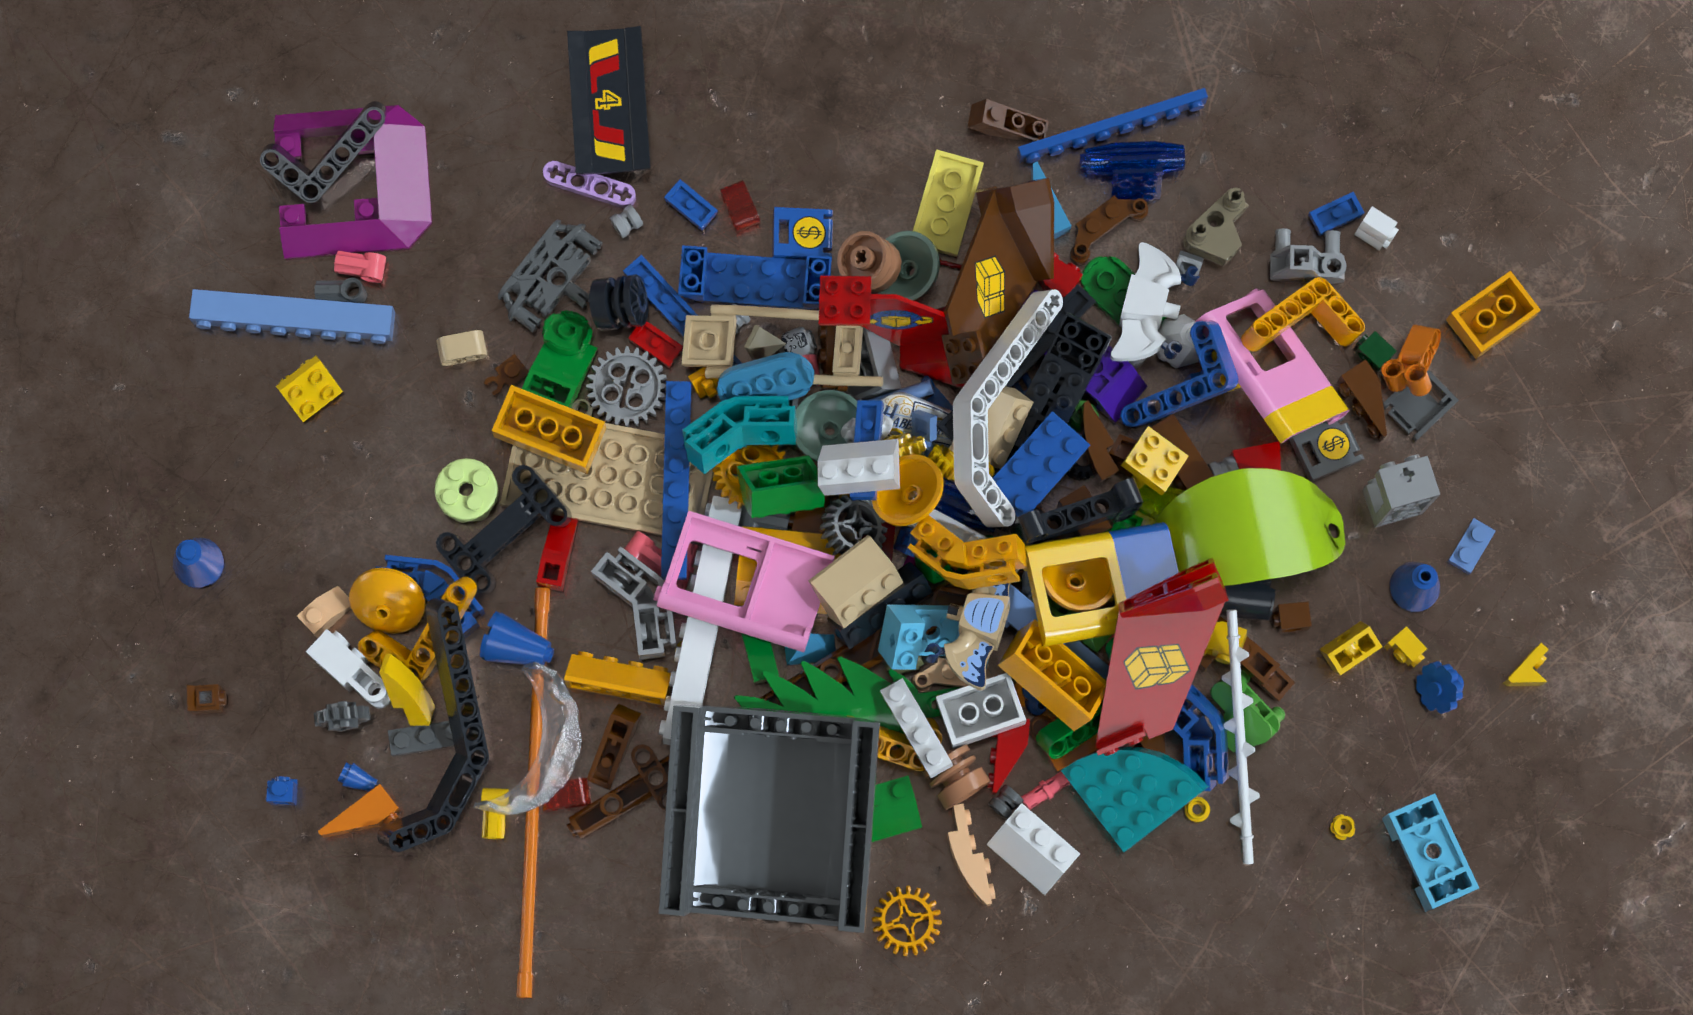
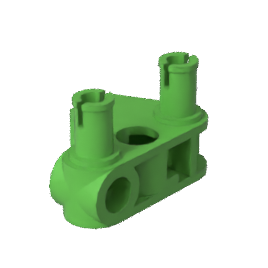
M1241 669L1242 693L1253 698V703L1243 709L1245 741L1252 746L1267 742L1278 732L1280 722L1285 719V712L1281 707L1270 709L1247 685L1250 681V676ZM1221 678L1211 688L1210 694L1214 701L1225 711L1223 719L1227 722L1233 718L1232 688L1229 684L1222 681ZM1227 730L1228 748L1232 752H1236L1235 734Z

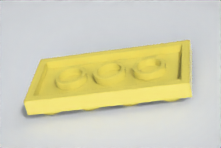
M936 149L913 231L929 238L938 252L957 257L984 162Z

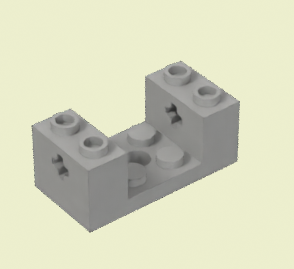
M1419 454L1405 458L1404 463L1397 465L1395 461L1385 463L1380 466L1381 469L1376 472L1375 478L1368 481V485L1362 491L1375 528L1421 515L1440 496L1428 456L1420 458Z

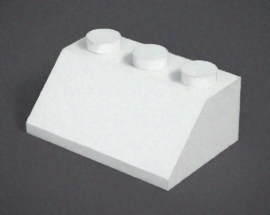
M891 439L822 446L818 458V486L824 496L900 489L899 440Z
M1022 803L987 843L988 847L1044 895L1080 855L1077 850Z

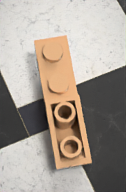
M964 804L953 805L952 810L956 831L948 832L947 838L954 862L974 895L985 906H991L992 899H996L994 884H989L987 874L991 873L989 858L984 859L983 853L973 854L972 850H976L974 834L969 835L968 825L972 824L969 809H964Z

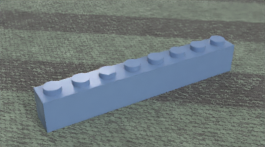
M193 289L189 319L196 325L195 327L200 329H210L211 326H218L225 331H235L236 328L246 329L245 331L249 333H260L261 330H266L274 335H285L286 332L295 333L298 337L305 338L313 334L320 335L321 338L334 340L337 336L345 337L346 340L359 342L360 339H370L372 343L384 344L385 341H392L395 310L393 306Z

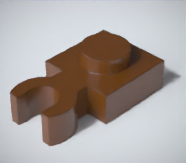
M514 353L495 368L498 375L496 377H488L484 381V385L488 387L492 383L497 384V389L492 392V395L497 397L502 393L505 385L510 388L511 385L517 386L525 380L529 371Z

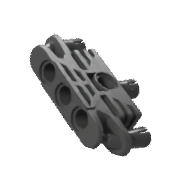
M557 219L513 272L498 293V299H503L510 322L516 319L533 333L537 330L536 326H540L542 319L524 308L525 305L530 308L534 307L535 312L538 314L541 312L542 317L545 319L565 295L582 308L587 306L586 301L589 303V293L576 285L575 282L590 264L591 259L587 253L583 254V250L580 248L576 249L574 243L577 242L591 252L592 255H595L598 252L596 249H600L603 242L584 230L586 224H578L577 226L563 225L561 220ZM560 231L565 232L567 235L561 239L557 236V233ZM562 276L565 278V282L562 285H554L552 283L553 279ZM512 292L518 295L515 302L510 297Z

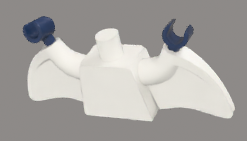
M1141 242L1138 247L1139 269L1135 275L1131 274L1119 326L1122 327V335L1110 356L1113 361L1140 360L1156 354L1161 349H1164V355L1167 359H1174L1177 356L1175 352L1180 353L1182 345L1178 341H1172L1168 344L1166 342L1167 339L1158 332L1162 317L1177 320L1181 307L1180 305L1166 302L1169 287L1179 285L1182 281L1188 286H1193L1200 278V276H1193L1198 271L1197 267L1190 266L1185 274H1180L1176 264L1165 253L1147 243Z

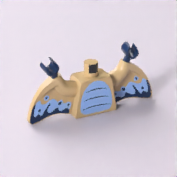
M950 568V572L957 574L974 573L972 570L962 569V571L958 572ZM1011 583L972 589V593L967 595L964 607L950 603L947 619L959 621V636L954 642L944 644V647H940L936 643H930L924 652H933L934 654L928 655L926 661L928 663H935L940 655H945L949 667L959 679L977 690H984L986 687V664L992 651H998L1010 611L1009 587Z

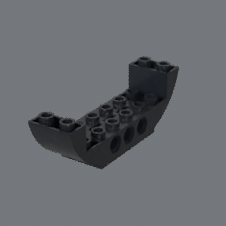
M1066 312L1055 333V339L1025 393V396L1032 400L1033 404L1006 463L1052 411L1065 423H1069L1110 344L1111 335ZM994 468L992 479L1001 469Z

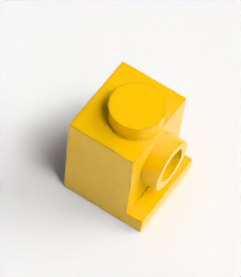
M1407 626L1384 646L1386 650L1390 647L1394 650L1393 655L1402 664L1405 662L1408 666L1411 664L1413 668L1425 658L1422 653L1427 649Z

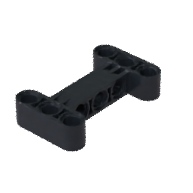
M520 465L515 468L512 474L513 482L523 494L469 542L465 543L460 536L450 532L440 534L436 540L438 551L460 577H469L477 585V579L480 576H486L487 586L483 589H479L477 586V593L488 594L493 591L496 585L494 576L485 565L541 516L548 523L556 527H565L571 521L570 509L541 475L530 466ZM524 471H530L531 480L526 484H522L520 481L521 474ZM540 490H546L548 494L546 501L543 503H539L536 498ZM561 508L564 512V517L561 521L555 522L553 513ZM452 537L455 541V546L452 550L447 551L444 546L445 541ZM468 556L471 559V566L469 569L463 570L461 560Z
M1129 478L1115 484L1108 492L1040 514L1039 510L1027 512L1017 518L1010 532L1011 534H1017L1025 546L1043 543L1044 541L1112 519L1113 523L1129 519L1141 507L1143 499L1135 479ZM1102 504L1105 507L1106 513H1098L1094 505ZM1070 513H1080L1082 521L1073 520ZM1047 520H1055L1059 528L1051 529L1047 525Z

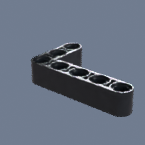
M377 101L367 104L312 170L308 169L283 147L275 143L264 147L260 156V163L265 170L301 199L309 203L316 202L384 124L387 114L386 107ZM377 110L381 114V118L373 120L369 117L368 112ZM354 129H361L365 132L366 136L356 138L352 131ZM344 147L348 149L350 155L341 157L336 150ZM273 152L277 154L279 160L271 162L266 158V154ZM330 166L334 173L332 175H325L322 173L321 167ZM293 168L298 172V176L291 178L286 174L285 170ZM313 184L317 187L318 192L314 194L309 193L305 186Z

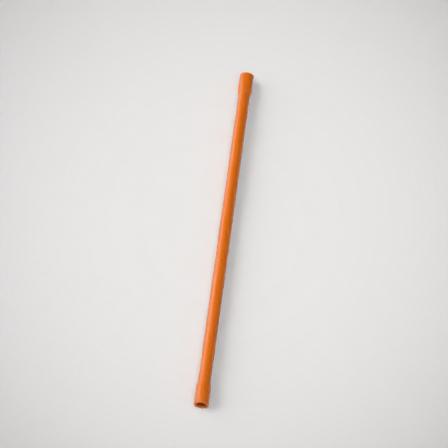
M540 587L535 588L534 632L547 640L550 589ZM546 663L544 666H533L517 998H532V951Z

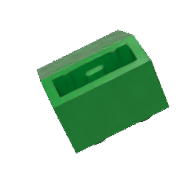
M544 343L529 370L522 389L572 408L598 347L589 345L585 351L567 356L552 351Z

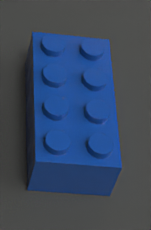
M1053 411L993 477L997 486L1013 506L1016 519L1027 512L1033 511L1090 446L1084 438Z

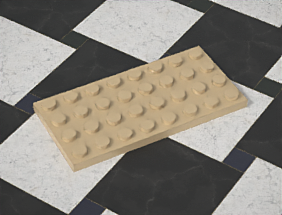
M605 423L607 429L588 474L512 445L500 505L508 507L523 494L513 482L512 474L516 467L527 465L534 468L571 511L572 519L662 536L665 434ZM690 462L688 511L705 515L713 468L704 474ZM524 471L521 474L520 481L522 484H526L531 480L530 471ZM540 490L536 496L539 503L545 502L548 494L546 490ZM560 508L555 510L553 515L564 517V512Z

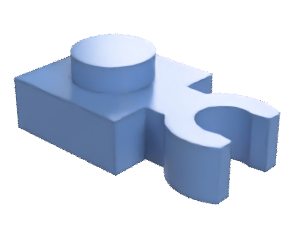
M916 410L912 412V436L924 437L927 448L924 451V456L928 457L934 447L931 441L937 440V416L922 410Z

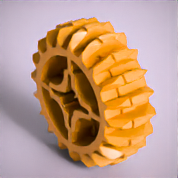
M906 886V894H902L900 887H896L897 896L894 897L890 891L886 892L889 901L887 902L885 899L880 898L879 903L884 906L883 909L879 907L874 908V912L881 915L880 917H872V922L880 923V926L873 928V932L882 931L883 933L877 938V941L880 942L886 938L888 941L885 943L884 948L887 950L893 944L895 946L893 954L895 955L898 953L899 948H903V956L908 955V948H912L913 955H917V946L919 945L923 951H926L927 946L924 942L927 941L930 944L935 942L930 934L939 935L940 933L939 930L933 928V925L939 926L942 924L941 920H934V916L940 915L941 912L940 910H931L937 904L935 900L927 904L926 900L930 894L926 893L923 898L919 897L920 888H917L913 895L910 894V886ZM905 900L918 903L925 912L912 913L908 909ZM898 902L899 917L885 923L888 909ZM903 909L908 918L915 919L914 923L911 922L910 924L911 934L905 924H896L899 923V919L903 920ZM928 920L927 931L921 938L916 940L914 926L917 923ZM888 930H903L908 942L895 939Z

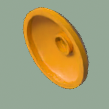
M912 454L899 457L900 489L877 491V500H872L873 508L885 522L896 526L911 525L924 519L937 506L944 487L943 475L939 467L930 458L923 455Z
M1104 558L1044 567L1042 569L1047 594L1058 605L1075 612L1097 610L1104 606L1113 595L1108 567ZM1070 582L1076 583L1077 587L1073 586Z
M374 568L363 572L353 582L349 594L350 606L355 616L369 628L388 634L403 633L414 628L422 619L426 606L424 593L417 582L407 574L391 568Z

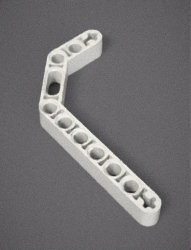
M1055 289L1037 291L1030 295L953 402L955 485L986 527L1011 526L1016 516L1013 506L989 474L988 409L1061 310L1063 305L1062 295Z

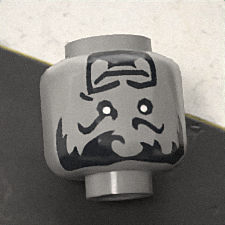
M798 327L782 334L781 340L786 345L780 348L779 351L780 353L792 352L801 356L814 354L817 343L811 330Z

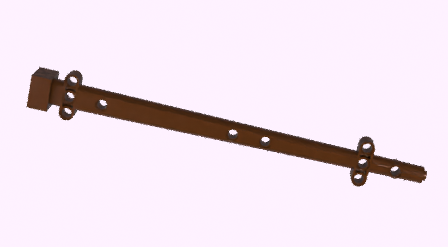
M1083 485L1060 499L1057 508L1090 498L1092 495L1087 487ZM1095 504V510L1098 513H1103L1098 504ZM1036 506L1034 509L1039 510L1040 514L1045 513L1044 510L1038 506ZM1070 513L1073 520L1082 521L1080 513ZM1047 520V525L1051 529L1059 528L1055 520ZM1107 520L1053 539L1055 541L1111 531L1112 526ZM1019 569L1017 572L1020 579H1022L1023 569ZM946 580L932 589L933 592L915 605L949 606L951 603L964 606L967 595L972 593V589L956 587ZM932 626L928 629L926 635L936 630L937 626ZM882 628L853 648L849 649L844 644L812 665L823 672L829 666L836 667L839 673L833 679L842 685L845 684L847 680L837 658L841 656L867 669L884 661V658L878 651ZM804 670L787 680L816 699ZM773 690L760 697V699L782 706ZM640 744L634 747L631 752V759L639 773L568 817L570 823L566 825L573 837L575 838L579 835L581 839L585 838L652 797L655 798L659 807L666 812V806L663 805L662 801L667 795L670 754L658 760L649 746ZM640 751L650 753V759L646 763L637 762L636 756ZM655 772L663 775V781L659 785H652L649 782L650 776ZM611 799L618 800V809L615 812L606 811L605 805L607 801Z

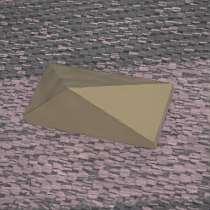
M755 325L744 347L752 360L771 356L786 345V343L760 326Z

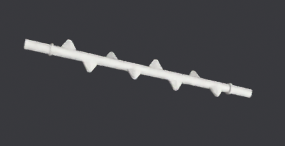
M1232 609L1226 610L1228 629L1226 639H1228L1230 671L1222 675V681L1229 684L1232 688L1233 718L1224 723V728L1235 734L1237 766L1228 770V775L1238 781L1240 812L1230 818V823L1241 828L1240 839H1242L1243 864H1253L1252 839L1254 835H1252L1250 803L1260 798V794L1248 786L1247 757L1255 752V747L1245 741L1243 712L1244 708L1253 703V698L1242 693L1240 662L1249 657V652L1239 647L1240 635H1238L1237 610Z

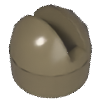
M578 399L573 403L571 409L578 411L582 407L587 411L585 414L592 416L593 408L587 400Z

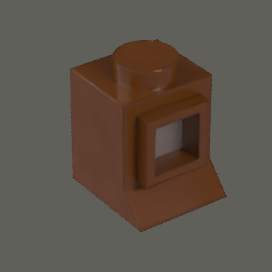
M219 684L186 685L188 712L191 714L223 712V706L227 704L226 691L222 690Z

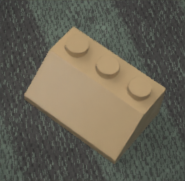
M1006 386L988 409V459L990 465L999 469L1005 465L1033 404L1032 400L1017 389ZM953 440V442H952V444H951V446H950V448H949V449H950L951 451H953V452H954V440Z
M869 535L808 580L829 618L843 628L847 627L903 583L894 564Z

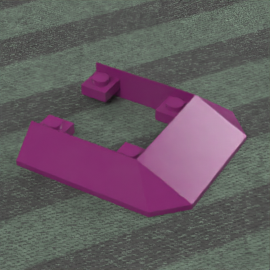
M399 105L385 106L387 114L384 124L358 153H375L378 198L354 200L355 221L306 225L304 204L279 206V230L284 259L336 255L338 251L366 253L409 249L432 224L425 126ZM364 108L275 115L273 128L275 144L283 147L296 159H302L301 138L342 135ZM377 110L368 112L369 117L373 120L381 118V114ZM354 129L352 131L356 138L366 136L365 132L361 129Z

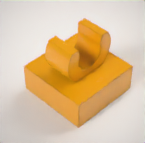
M703 367L688 376L700 399L706 395L712 398L718 394L719 380L718 378L705 377L707 367Z

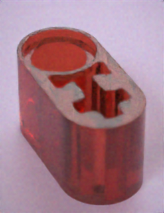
M743 180L720 189L721 197L737 232L761 223Z
M577 778L539 786L543 812L591 804L588 778Z

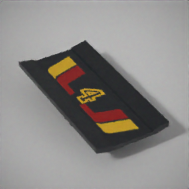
M641 26L624 29L567 31L576 174L591 175L650 170Z

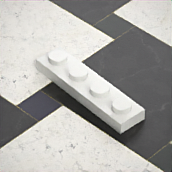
M903 678L880 690L929 777L932 778L952 767L953 764Z

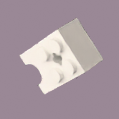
M326 629L308 648L307 654L349 693L354 689L373 707L378 709L386 707L391 702L382 679L366 665L369 662L365 659L366 657L355 647L351 651L348 648L350 644L339 632L335 631L332 634ZM376 688H381L379 694L372 696Z

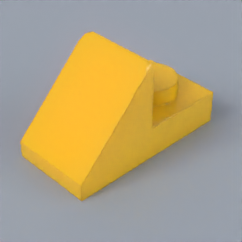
M1542 643L1537 645L1503 683L1506 686H1542L1547 683L1533 667L1538 669L1547 658L1544 654L1549 649Z

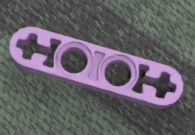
M558 161L548 162L543 168L544 179L552 186L620 208H625L629 204L633 205L636 201L635 190L629 184L598 174H576L574 166ZM557 168L559 174L566 176V171H568L566 183H563L564 178L556 175L554 179L551 178L549 171ZM581 175L584 177L585 182L582 186L575 187L571 184L572 177ZM600 182L608 186V191L602 195L594 191L595 185ZM613 186L616 187V193L623 194L625 191H628L631 198L621 201V197L614 193L613 198H610Z

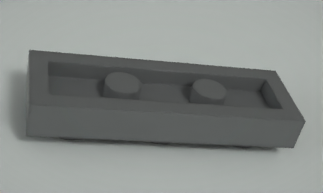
M449 721L431 723L428 726H412L388 730L392 757L454 747Z

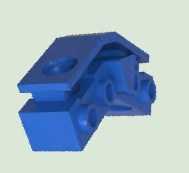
M385 555L384 560L387 563V567L376 566V568L393 569L395 567L407 570L413 569L412 573H403L417 582L424 593L425 602H429L433 598L441 599L449 585L438 575L428 570H425V572L420 571V569L437 570L452 578L454 582L459 579L450 567L437 560ZM458 586L459 592L465 596L464 590ZM473 598L469 605L472 611L465 612L461 619L464 639L480 628L475 617L478 614L481 616L485 614L484 609L475 598Z
M1191 684L1173 729L1183 738L1184 764L1196 772L1209 786L1205 791H1211L1217 785L1216 780H1218V784H1223L1229 778L1227 730L1224 728L1225 721L1221 712ZM1213 753H1216V755H1215V770H1216V771L1213 770Z

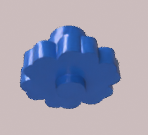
M1439 661L1423 666L1422 674L1417 676L1416 685L1417 691L1422 694V704L1429 711L1437 710L1440 714L1457 708V701L1463 698L1464 681L1461 675L1450 664L1442 665Z

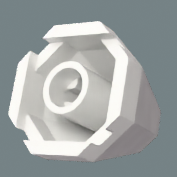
M1185 314L1179 315L1177 320L1171 318L1162 320L1158 332L1167 339L1166 342L1168 344L1172 341H1178L1182 345V350L1180 353L1175 352L1177 356L1174 359H1167L1164 355V349H1161L1157 352L1159 359L1164 362L1167 361L1174 368L1191 365L1199 361L1190 334L1191 327L1196 323L1195 320Z

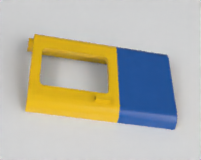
M1165 522L1025 546L1026 568H1023V570L1027 571L1043 647L1115 634L1120 602L1179 573L1170 531ZM1104 558L1108 567L1115 606L1053 617L1050 613L1042 569L1044 567Z

